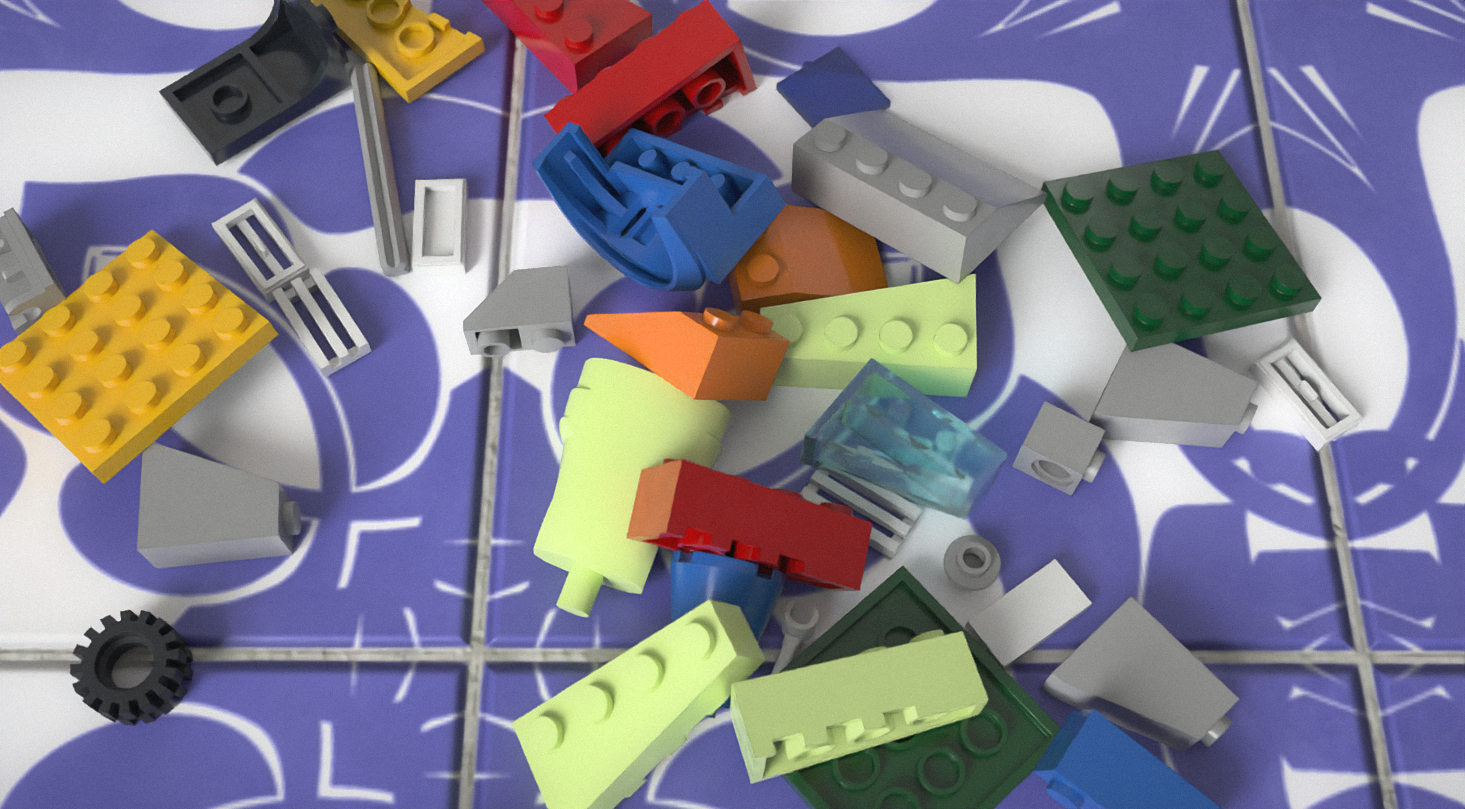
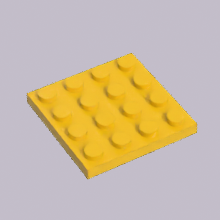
M151 229L143 237L131 243L123 253L103 269L91 275L83 285L66 297V300L47 310L38 321L13 341L0 348V384L89 471L105 484L278 336V333L266 318Z

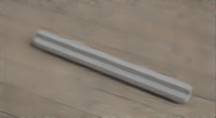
M368 62L363 65L355 64L349 72L380 266L385 276L405 275L411 267L379 78L376 73V67Z

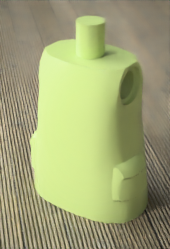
M590 358L585 361L578 386L571 390L564 417L559 422V432L564 445L557 485L534 546V555L569 572L556 604L559 608L581 617H589L601 584L629 593L642 594L659 547L626 538L641 470L661 465L666 458L685 459L713 469L722 451L721 441L732 420V414L725 405L717 400H693L657 374L629 364L603 358Z

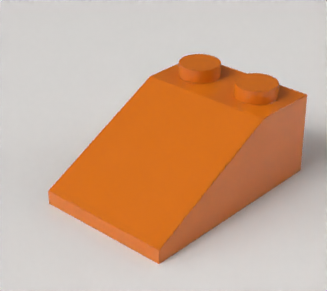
M787 204L728 274L737 316H740L744 310L760 314V308L889 288L875 237L824 209Z
M711 307L705 308L704 313L675 311L590 314L586 316L584 322L586 327L693 400L766 401L790 343L788 339L771 329L773 322L770 319L746 310L742 311L740 316H733L725 311Z

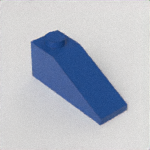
M1095 709L1070 713L1033 770L1036 775L1048 783L1045 789L1047 794L1068 809H1222Z

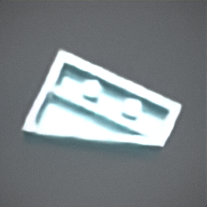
M871 358L804 435L800 463L846 479L852 478L896 493L906 500L965 520L996 481L1008 453Z

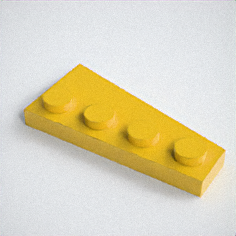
M310 0L315 6L323 4L328 9L337 24L338 31L336 33L364 61L373 64L376 67V72L409 104L485 51L482 38L469 31L466 35L451 27L449 20L435 12L428 15L412 6L411 0Z

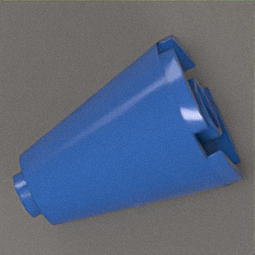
M675 550L670 563L671 623L708 600L732 604L740 607L759 644L784 589L786 575L773 569L772 578L768 580L763 575L757 574L759 564L695 551L692 552L691 561L688 563V558L683 552ZM731 696L720 706V708H730ZM717 710L712 715H706V717L715 718Z

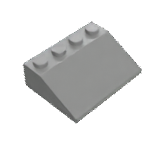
M883 109L825 118L793 143L792 192L957 284L964 280L1045 202L1047 197L1046 192Z

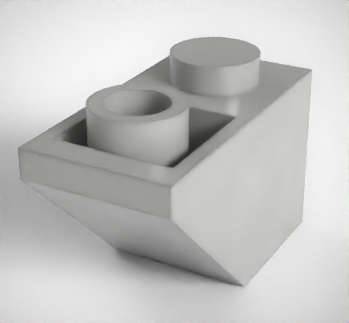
M567 265L513 270L463 320V332L470 355L496 358L505 356L513 351L535 350L537 352L550 353L558 351L562 347L576 346L572 291Z

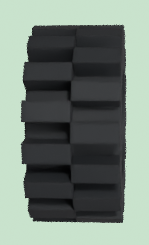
M131 609L120 611L121 621H117L109 614L100 619L105 628L102 632L98 633L90 627L83 634L92 641L88 648L77 644L73 651V654L81 660L79 664H70V675L79 680L72 684L75 693L84 698L82 702L113 722L118 720L124 725H135L137 718L145 724L156 721L154 711L160 710L167 715L174 709L168 702L170 698L175 695L182 700L188 690L180 684L182 680L192 681L194 671L186 665L187 662L193 661L192 652L185 646L187 644L185 639L161 617L156 618L151 612L141 610L139 616H137ZM144 647L150 649L154 658V666L148 677L142 683L132 688L117 687L112 678V670L117 660L132 648Z

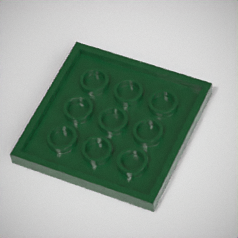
M1219 150L1043 182L1041 190L1047 193L1043 205L1131 352L1313 312L1322 299Z
M903 565L779 672L855 656L875 647L885 646L890 648L908 644L914 637L933 630H943L944 635L963 631L989 699L979 715L782 774L781 777L810 809H994L1033 772L1060 727Z

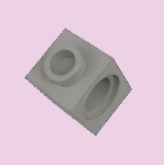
M1044 401L1012 467L1072 496L1081 479L1092 483L1106 456V453L1097 450L1106 430Z

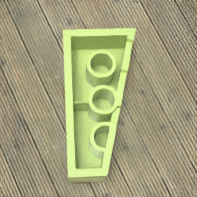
M976 274L968 275L959 284L946 278L760 308V315L773 322L771 329L790 341L772 386L967 397L977 370Z
M708 600L512 722L548 809H614L624 798L631 797L647 781L645 776L666 755H672L688 739L686 735L706 715H712L731 696L733 683L745 681L766 660L739 606Z
M933 630L914 637L908 644L890 648L885 646L875 647L855 656L733 683L730 716L752 784L979 715L989 699L963 631L944 635L943 630Z

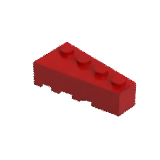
M481 0L572 94L591 82L602 69L613 66L634 51L637 45L644 39L653 37L652 14L629 0Z
M704 0L694 8L683 11L672 24L655 36L644 39L637 45L634 51L619 62L602 69L591 82L577 92L560 99L554 108L543 116L556 135L568 122L580 125L604 159L631 128L657 137L665 136L667 138L682 130L683 120L690 115L702 110L708 116L723 108L722 98L737 90L742 96H745L757 90V86L740 38L708 0Z
M666 458L661 465L641 470L626 538L674 551L681 550L689 555H692V552L695 551L759 564L758 572L772 576L773 569L784 573L787 580L834 592L860 591L873 523L853 517V509L848 506L822 502L818 505L803 500V495L794 491L768 488L753 483L747 478L726 474L685 459Z

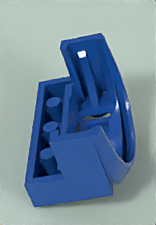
M568 122L532 162L534 170L557 207L585 242L619 272L636 283L656 291H697L703 286L706 279L720 284L786 206L785 201L769 175L631 128L603 159L580 125ZM647 207L645 213H644V214L642 215V217L636 222V219H637V215H636V214H637L641 209ZM629 230V232L626 235L621 237V233Z

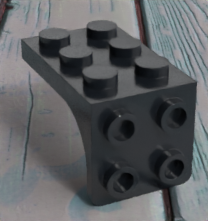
M274 0L267 20L256 33L237 46L161 89L159 93L168 108L217 167L350 86L351 84L344 67L349 62V59L341 44L334 38L333 33L338 31V27L331 13L323 4L315 6L310 0Z

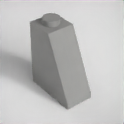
M1174 343L1131 352L1126 344L1090 417L1089 423L1106 430L1102 439L1222 448L1235 431L1243 435L1249 427L1258 408V405L1250 402L1258 382Z
M152 443L142 451L137 550L156 569L293 555V535H299L301 532V512L298 502L291 501L279 482L157 443Z
M1132 596L1061 663L1040 687L1049 697L1081 710L1095 709L1110 722L1181 752L1186 751L1199 740L1207 747L1213 744L1232 725L1233 722L1225 714L1239 700L1227 686Z

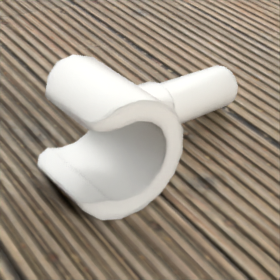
M792 600L785 607L781 625L784 639L771 675L779 673L792 661L800 643L811 639L819 616L817 608L814 609L810 622L798 624L791 618L796 600Z

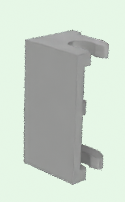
M12 207L4 211V216L0 217V301L11 320L14 330L20 335L38 321L47 310L66 300L68 296L36 237Z

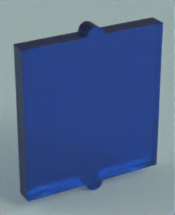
M839 46L813 62L805 61L803 68L776 83V90L811 128L815 127L825 118L879 109L886 110L891 104L890 99Z

